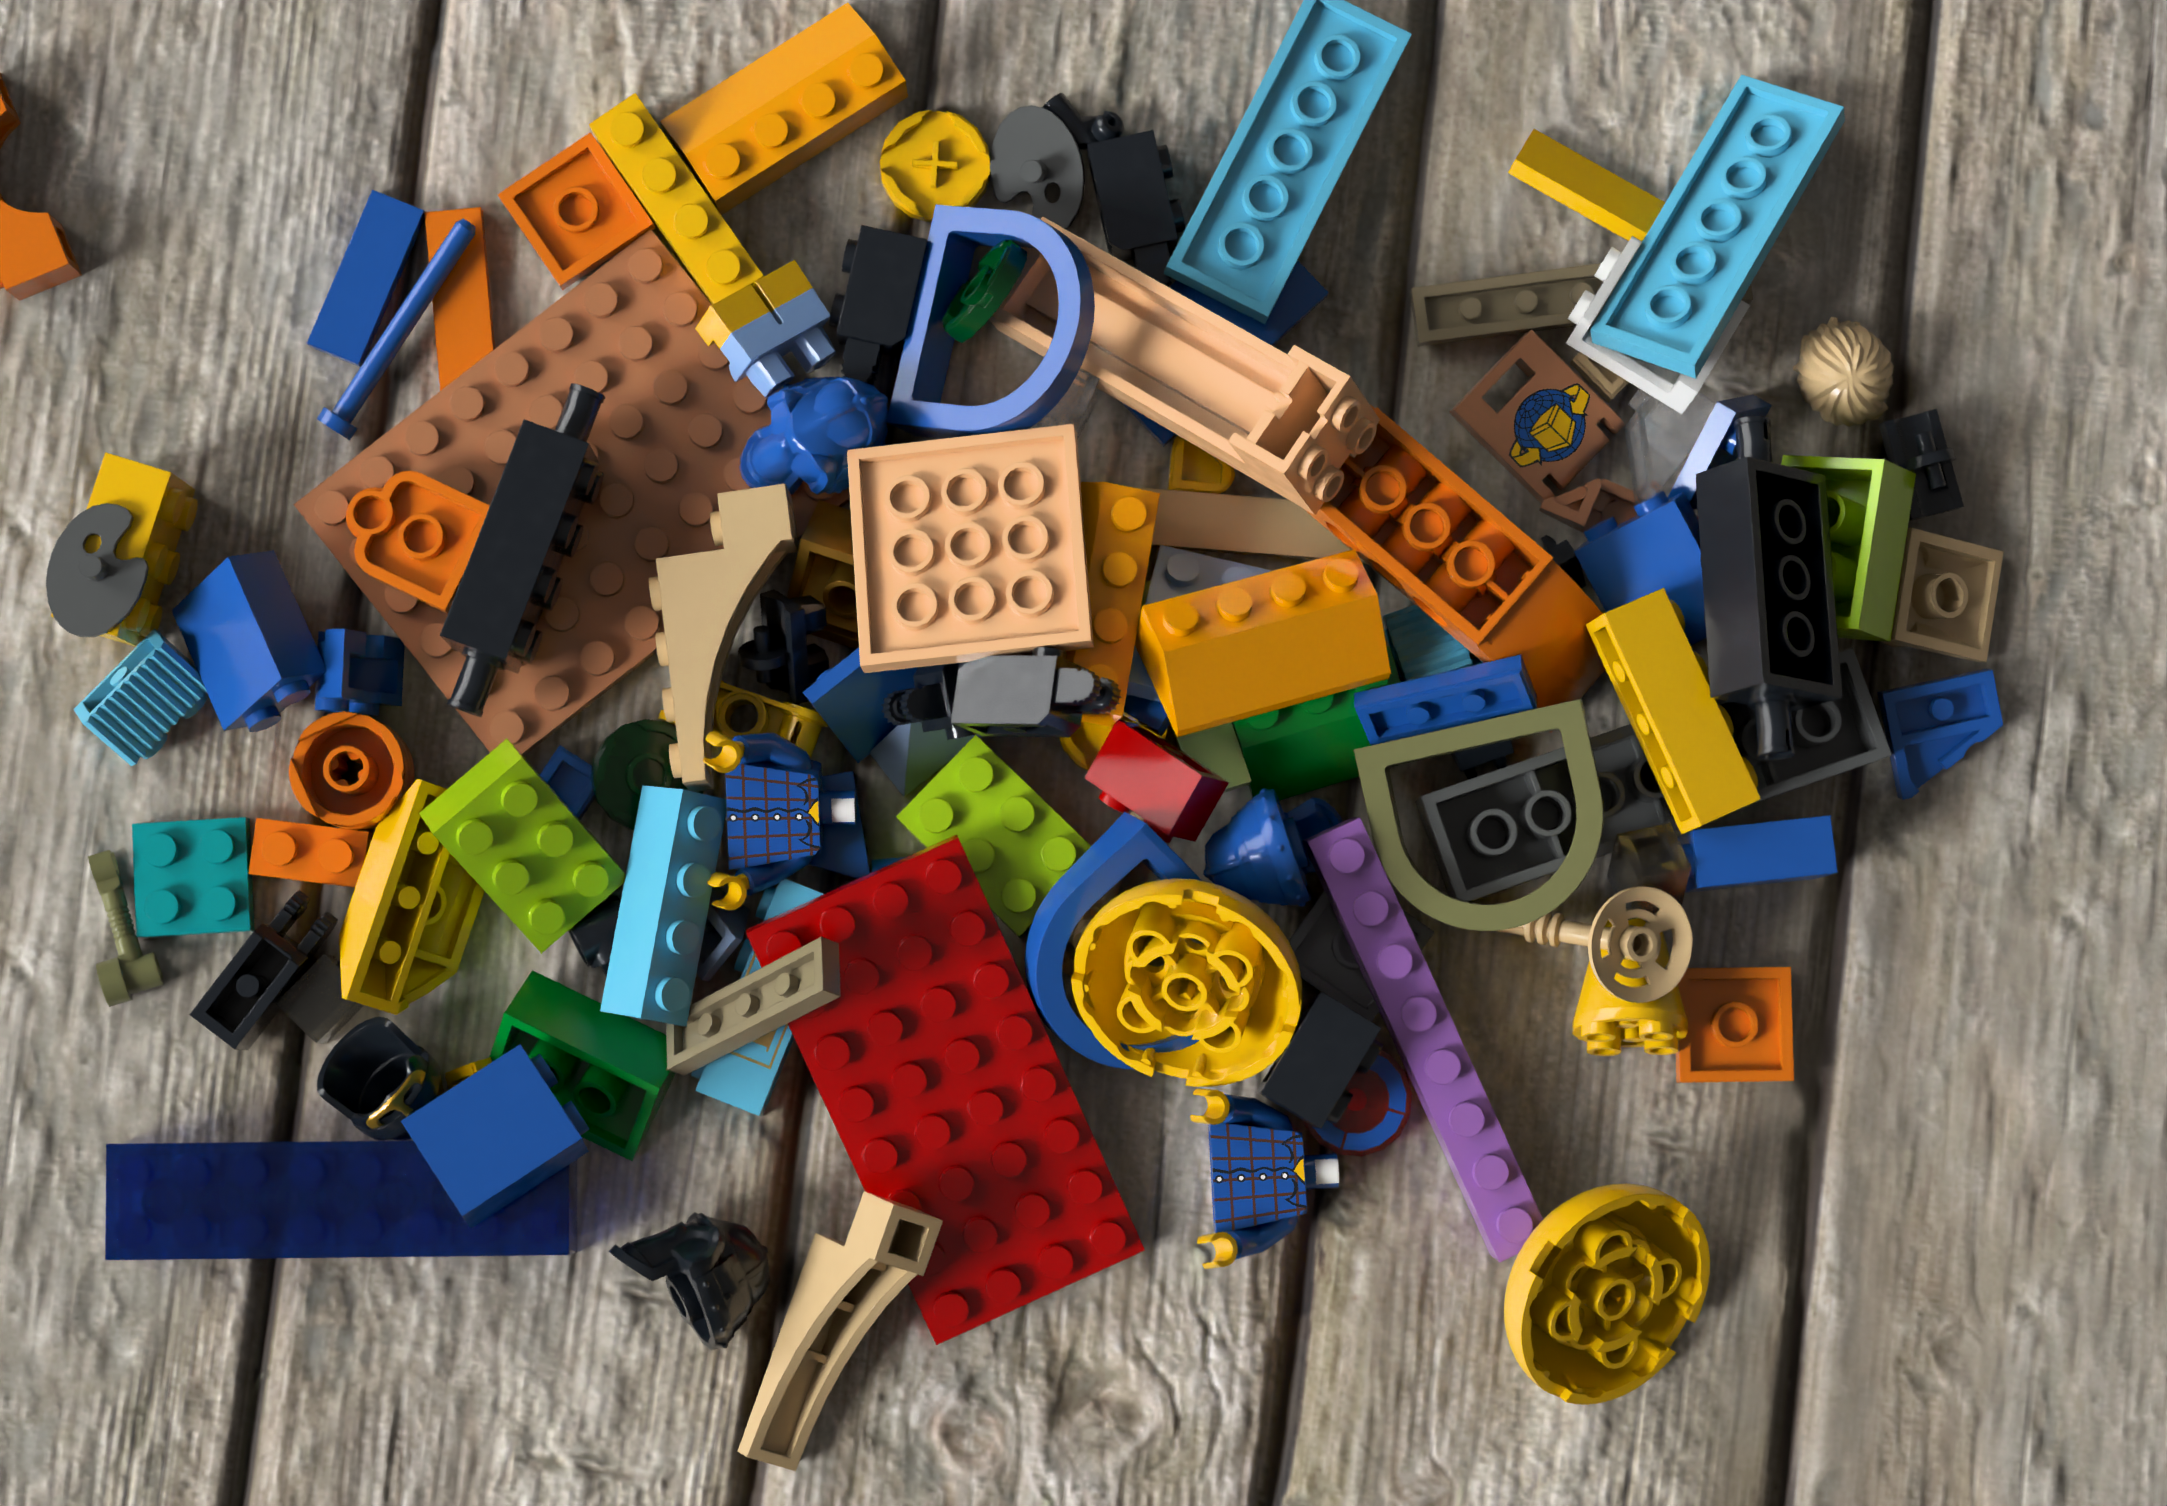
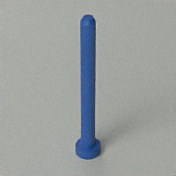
M464 218L454 224L333 410L331 411L326 407L322 409L317 417L320 422L348 440H351L358 429L351 424L475 236L476 226Z

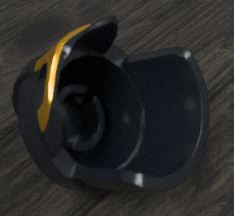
M385 1017L368 1019L355 1026L343 1036L328 1054L317 1079V1092L319 1095L349 1118L358 1130L379 1141L412 1139L401 1123V1120L444 1093L441 1071L436 1060L423 1047L416 1045L396 1024Z

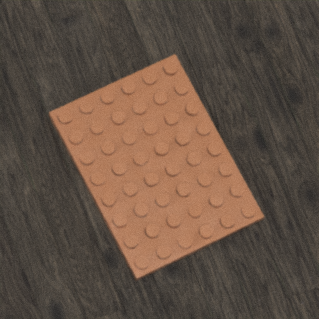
M651 229L293 504L446 698L450 699L466 657L461 655L462 653L453 650L440 636L448 614L372 578L359 567L354 554L357 538L350 532L346 522V510L349 502L357 493L364 489L372 487L383 488L385 483L399 472L416 471L491 505L524 419L555 430L568 397L571 383L588 387L605 396L587 440L600 463L598 471L604 473L602 485L592 505L584 502L577 522L583 525V533L575 554L572 558L564 555L557 577L563 578V584L557 602L551 611L544 608L538 621L536 630L542 631L543 634L536 656L531 664L523 661L518 674L506 669L504 671L498 670L484 705L482 717L456 709L489 752L508 738L524 757L657 653L655 635L657 632H664L662 610L654 611L649 590V577L658 576L656 558L724 549L723 545L715 546L711 531L710 512L719 511L717 493L751 488L741 476L739 469L740 456L751 435L757 429L771 424V410L767 405L768 397L765 398L748 376L735 383L729 370V360L716 343L708 347L695 329L712 304ZM803 481L795 493L791 495L797 540H801L818 501L821 500L843 507L850 501L849 488L842 490L841 493L827 494L824 492L817 495Z

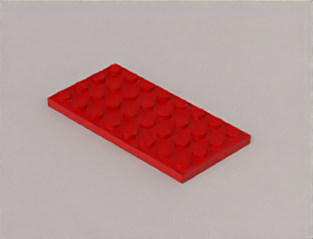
M957 834L746 929V935L761 967L820 937L839 943L841 997L788 1023V1026L865 1192L913 1207L943 1220L924 1276L917 1275L908 1283L936 1345L1145 1251Z

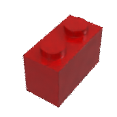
M1121 719L1114 724L1084 777L1102 790L1098 797L1102 802L1121 813L1126 812L1129 814L1130 810L1142 817L1144 819L1143 822L1166 843H1170L1173 837L1196 842L1229 784L1228 781L1158 734L1142 725Z

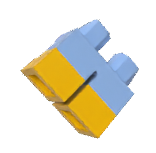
M795 260L756 280L753 285L749 284L712 304L695 328L708 347L716 343L729 360V370L735 383L748 376L765 398L781 390L783 385L789 384L795 376L782 356L792 352L805 372L811 373L826 365L836 353L828 335L822 328L831 315Z

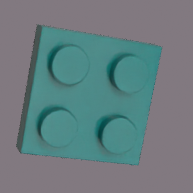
M239 817L132 824L136 937L152 938L253 932L255 930L252 875L248 874L251 858L249 818Z

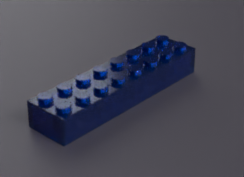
M413 1140L106 1144L105 1260L571 1255L577 1253V1160L470 1229Z

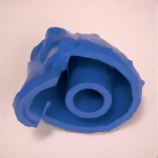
M844 376L805 378L803 381L794 384H784L781 390L768 397L767 405L771 410V424L757 429L747 440L742 451L739 469L743 480L751 488L786 484L791 495L795 493L803 481L817 495L824 492L827 494L841 493L842 490L848 489L847 451L850 449L886 445L885 439L888 433L886 423L888 418L887 397L870 384Z
M1263 788L1259 794L1246 802L1231 817L1227 825L1212 834L1205 845L1206 865L1203 875L1209 878L1212 883L1233 890L1249 900L1281 906L1298 905L1304 907L1306 902L1312 900L1305 875L1315 872V869L1302 840L1343 822L1342 818L1335 808L1325 800L1314 797L1287 813L1283 812L1275 790Z

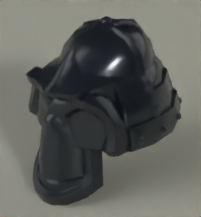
M694 1212L688 1218L686 1224L680 1222L657 1234L631 1243L627 1242L622 1247L615 1244L609 1250V1253L651 1281L666 1276L669 1294L679 1314L710 1350L728 1347V1343L734 1337V1332L746 1322L753 1306L764 1296L771 1281L767 1256L768 1248L762 1245L746 1226L711 1218L703 1213L697 1214Z

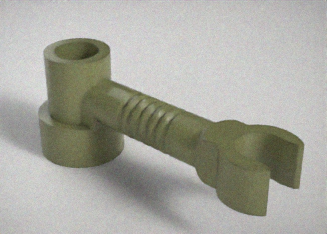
M107 850L88 856V860L105 911L108 913V921L111 923L110 928H112L113 938L115 939L119 955L116 958L96 963L97 974L108 1006L111 1007L133 1000L132 994L164 985V979L155 952L142 954L138 937L135 934L136 930L134 929V924H132L133 920L130 918V910L127 908L128 903L115 854Z

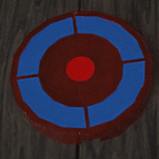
M1381 1050L1366 1074L1363 1073L1361 1075L1355 1071L1345 1090L1354 1095L1336 1124L1325 1121L1322 1128H1314L1303 1121L1304 1127L1318 1144L1339 1155L1362 1157L1384 1150L1401 1135L1411 1115L1412 1091L1406 1072L1390 1054Z

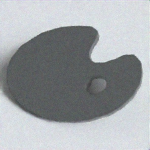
M1030 105L1019 107L1010 112L999 125L991 147L990 172L995 196L1000 202L1008 203L1021 192H1028L1032 196L1033 201L1032 216L1040 220L1042 217H1045L1062 228L1067 229L1078 215L1084 196L1085 171L1081 151L1076 139L1065 122L1046 108ZM1051 183H1057L1061 190L1060 198L1055 203L1050 202L1046 194L1047 187Z
M109 503L95 505L78 514L62 532L51 553L46 577L48 604L58 624L67 632L79 637L94 638L113 630L130 615L140 599L147 581L149 566L145 559L136 557L120 560L116 556L117 545L124 534L131 528L134 519L130 511L120 505ZM92 535H99L101 537L100 548L94 553H87L85 550L87 539Z

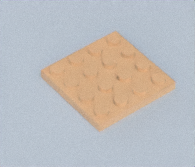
M1074 424L847 450L860 667L864 673L970 662L991 655H1032L1033 649L1037 647H1049L1063 651L1094 648L1078 442Z

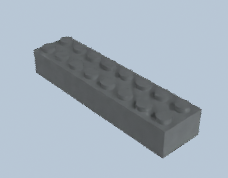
M1853 647L1839 652L1842 698L1791 712L1793 747L1795 748L1794 757L1782 760L1758 759L1755 709L1750 708L1747 704L1715 699L1717 704L1726 709L1732 720L1734 728L1732 737L1741 757L1746 758L1751 763L1757 775L1758 786L1756 789L1761 799L1749 805L1877 762L1892 755ZM1631 724L1591 737L1604 801L1603 836L1596 858L1679 830ZM1564 747L1423 795L1415 801L1448 895L1467 902H1472L1555 873L1569 852L1576 829V801Z

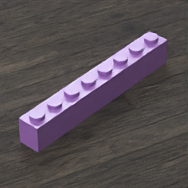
M1352 817L1302 841L1489 1254L1500 1263L1519 1253L1527 1238L1543 1218L1360 817Z

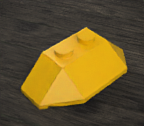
M417 779L399 799L389 814L376 826L339 933L342 998L398 1015L407 1009L410 1003L425 996L457 973L484 890L432 834L419 814L447 790L446 788Z

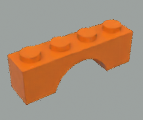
M0 73L1 149L4 141L21 122ZM0 192V289L5 288L6 291L20 301L82 276L62 224L49 213L27 212L9 206Z

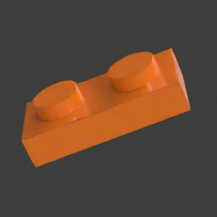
M256 818L248 874L355 888L373 833Z

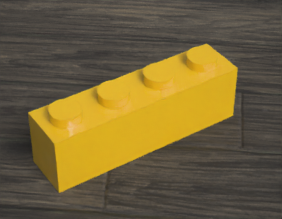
M636 93L589 124L596 141L711 304L722 300L749 284L753 285L756 280L764 277Z
M1659 589L1610 610L1586 624L1587 630L1681 835L1760 800L1761 798L1756 789L1758 786L1756 772L1751 763L1746 758L1741 757L1732 737L1734 728L1728 712L1723 706L1717 704L1715 698L1710 696L1708 668L1703 658L1698 653L1693 652L1684 633L1685 620L1682 611L1676 602L1671 599L1669 600L1665 589Z

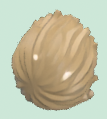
M1831 317L1827 324L1821 323L1816 330L1809 331L1808 335H1803L1799 361L1793 366V370L1799 372L1797 383L1800 385V391L1805 402L1812 407L1813 411L1820 412V416L1824 421L1831 422L1836 426L1846 425L1850 427L1855 424H1863L1870 420L1879 419L1883 412L1888 409L1884 401L1889 396V389L1893 384L1892 374L1894 366L1891 362V353L1879 338L1861 326L1860 322H1851L1849 320L1838 322L1836 317Z

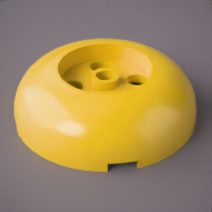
M1182 878L1156 880L1135 886L1110 900L1097 912L1085 928L1076 947L1071 984L1074 1000L1082 1019L1095 1038L1111 1054L1126 1065L1150 1077H1153L1154 1071L1170 1076L1187 1079L1186 1086L1213 1087L1239 1082L1256 1075L1271 1065L1283 1053L1294 1034L1302 1004V979L1295 953L1282 930L1267 913L1246 897L1226 887L1206 881ZM1190 938L1197 939L1204 944L1193 942ZM1160 956L1165 961V964L1162 966L1149 965L1152 960ZM1173 1035L1186 1037L1193 1035L1191 1040H1199L1184 1049L1164 1053L1155 1052L1153 1048H1147L1143 1051L1129 1046L1152 1043ZM1120 1043L1126 1044L1129 1051L1122 1048Z
M1629 1183L1609 1184L1584 1191L1562 1203L1549 1213L1532 1231L1519 1251L1508 1278L1504 1299L1506 1335L1510 1348L1526 1375L1541 1389L1560 1397L1567 1403L1589 1405L1621 1397L1635 1390L1657 1374L1677 1353L1670 1346L1680 1334L1687 1319L1693 1323L1696 1322L1705 1300L1710 1275V1253L1705 1232L1697 1217L1690 1209L1672 1196L1652 1187Z

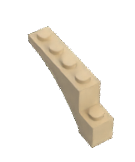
M786 484L717 493L719 511L710 512V523L715 546L723 545L724 549L656 558L658 576L649 577L652 607L654 611L662 610L664 632H657L655 635L658 660L661 667L669 666L671 687L662 689L664 713L667 722L675 721L678 743L669 744L670 765L673 777H682V783L689 791L699 792L714 789L713 768L703 762L704 758L712 759V744L706 741V736L709 732L713 731L714 713L722 674L735 636L755 597L775 568L788 553L798 552L799 549L793 500Z
M864 1191L846 1243L815 1233L737 1452L751 1459L793 1471L797 1470L811 1431L845 1364L886 1306L915 1276H924L943 1220L913 1207Z

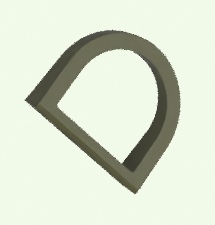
M1581 699L1354 749L1371 833L1379 860L1398 891L1420 911L1440 922L1476 931H1498L1528 924L1545 916L1565 902L1586 878L1595 861L1603 836L1604 801L1584 705ZM1560 730L1575 795L1577 820L1573 842L1565 860L1556 873L1532 893L1517 900L1499 904H1478L1463 901L1444 893L1431 884L1415 866L1405 846L1390 777L1391 767Z

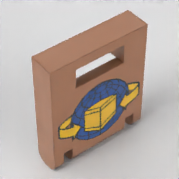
M1533 330L1526 332L1449 411L1541 504L1543 500L1552 496L1555 497L1553 492L1542 482L1546 476L1560 490H1563L1609 442L1608 437L1596 426L1599 421L1614 434H1617L1625 426L1622 419ZM1516 364L1528 377H1532L1496 413L1482 397Z

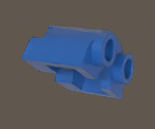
M325 629V632L318 631L317 648L325 664L326 672L316 681L315 711H346L367 716H379L380 705L402 706L405 645L400 638L385 635H367L366 632L349 629Z

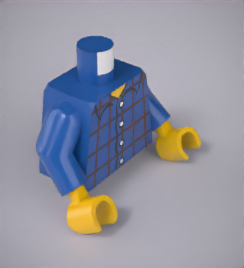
M712 731L706 736V741L713 746L723 747L719 756L712 759L704 758L703 762L717 772L725 773L729 869H738L735 877L722 872H714L711 874L707 884L713 887H721L728 884L726 896L721 900L712 902V905L728 911L741 907L745 902L746 896L777 885L780 881L787 879L809 865L814 855L821 853L824 842V825L856 824V790L823 791L821 763L811 760L807 751L776 733L737 735L730 739L721 732Z
M1199 1088L1193 1091V1095L1204 1096L1208 1102V1108L1204 1115H1190V1119L1195 1123L1208 1124L1214 1232L1216 1233L1199 1236L1197 1244L1211 1242L1216 1249L1214 1260L1202 1264L1205 1269L1229 1266L1236 1259L1262 1253L1294 1231L1298 1222V1215L1307 1213L1306 1190L1339 1188V1169L1337 1153L1304 1155L1302 1132L1293 1131L1292 1123L1287 1115L1253 1097L1227 1095L1218 1090Z

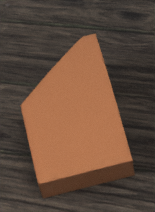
M1597 478L1585 483L1584 486L1543 500L1539 511L1583 533L1594 525L1613 516L1618 525L1637 516L1633 506L1649 497L1609 480Z

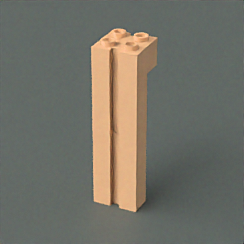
M1041 218L1042 221L1065 234L1078 247L1084 256L1092 278L1095 301L1094 323L1088 350L1077 377L1314 515L1317 514L1324 502H1329L1336 496L1344 480V473L1339 469L1349 455L1355 458L1357 454H1361L1368 449L1375 437L1376 425L1380 421L1351 376L1296 345H1293L1288 354L1282 352L1047 218ZM1021 247L1027 251V261L1022 273L989 321L998 331L1045 357L1053 339L1058 318L1059 301L1056 280L1049 263L1037 249Z

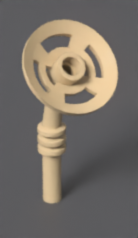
M1645 886L1627 888L1613 895L1600 908L1592 924L1565 920L1562 913H1555L1552 918V913L1550 912L1528 924L1511 929L1498 930V932L1524 936L1525 941L1533 943L1537 938V943L1540 945H1546L1549 941L1552 947H1558L1561 942L1588 947L1590 965L1601 986L1611 995L1635 1003L1654 1001L1665 996L1676 987L1688 968L1693 947L1691 925L1682 906L1668 893L1657 888ZM1646 901L1655 905L1659 910L1655 914L1636 908L1626 910V903ZM1637 917L1643 919L1646 923L1643 927L1628 924V919ZM1607 920L1612 923V928L1605 927ZM1671 929L1672 951L1666 967L1663 968L1655 962L1661 948L1660 932ZM1600 949L1608 950V954L1603 958L1601 957ZM1623 959L1637 961L1639 967L1628 969L1622 966L1621 962ZM1616 973L1628 978L1644 977L1647 984L1629 987L1617 982L1614 977Z

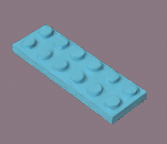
M1303 0L1177 244L1164 274L1265 324L1412 34L1345 0Z
M1741 74L1590 329L1592 343L1696 379L1845 122L1844 107Z

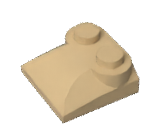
M1908 528L1891 641L1882 642L1891 647H1912L1961 659L1987 662L2004 551L1915 528Z

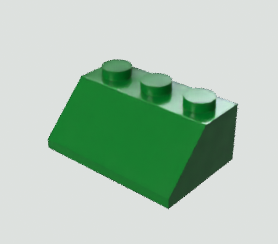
M1386 646L1391 670L1389 679L1232 722L1251 778V783L1248 786L1252 798L1259 794L1261 789L1266 788L1267 790L1274 789L1280 801L1360 777L1354 749L1371 745L1354 708V693L1400 683L1390 646Z
M532 970L503 1014L489 1057H491L493 1062L520 1044L530 1060L541 1054L559 1082L551 1087L550 1090L561 1106L571 1100L590 1129L582 1134L581 1137L633 1161L675 1076V1072L667 1070L666 1034L628 1016L601 1012V1003Z

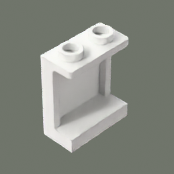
M1632 236L1622 252L1611 247L1594 276L1603 281L1597 293L1594 295L1585 290L1575 305L1568 320L1575 323L1576 327L1566 341V344L1680 414H1683L1698 394L1750 305L1741 300L1696 379L1592 343L1590 329L1642 241Z

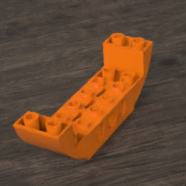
M1370 405L1380 419L1376 425L1377 430L1371 445L1363 453L1357 454L1355 458L1350 455L1347 457L1339 469L1344 473V480L1336 496L1329 502H1324L1316 515L1307 510L1305 511L1351 550L1355 549L1362 560L1483 663L1521 655L1537 695V708L1581 699L1606 670L1586 627V624L1603 613L1578 584L1553 560L1554 557L1378 407L1374 408Z

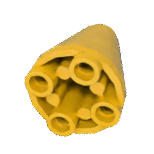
M1633 901L1626 903V910L1636 908L1647 910L1653 914L1656 913V911L1652 910V904L1649 902ZM1637 917L1628 919V924L1643 927L1646 923L1643 919ZM1607 920L1605 927L1612 928V923ZM1660 932L1661 948L1655 962L1665 968L1670 955L1664 934ZM1600 949L1601 957L1603 958L1608 954V950ZM1623 959L1621 965L1628 969L1639 967L1637 961ZM1589 961L1572 1023V1034L1579 1040L1587 1042V1053L1596 1056H1614L1621 1053V1047H1644V1052L1652 1055L1677 1053L1679 1051V1040L1685 1038L1688 1033V1020L1678 984L1665 996L1654 1001L1644 1003L1625 1001L1611 995L1601 986L1593 973ZM1617 973L1614 977L1617 982L1629 987L1647 984L1644 977L1628 978Z

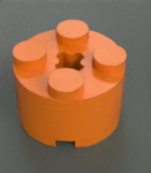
M346 711L328 714L311 723L298 739L299 742L289 765L290 784L294 795L302 807L321 821L350 830L375 828L414 783L415 774L410 750L396 731L375 718ZM350 759L363 765V769L358 772L359 780L356 783L341 777V775L349 771L347 761Z

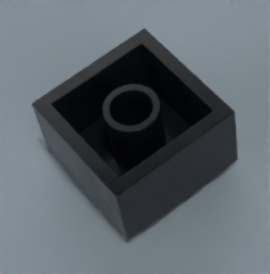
M1323 992L1314 994L1299 1019L1288 1046L1274 1061L1256 1092L1314 1128H1322L1325 1121L1336 1124L1354 1095L1345 1090L1355 1071L1361 1075L1363 1073L1366 1074L1383 1047L1382 1043L1375 1040L1381 1027Z

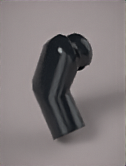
M1063 93L1055 95L1043 106V108L1052 111L1065 122L1074 135L1080 150H1087V144L1121 137L1124 131L1123 121L1116 113L1105 111L1103 115L1080 116Z

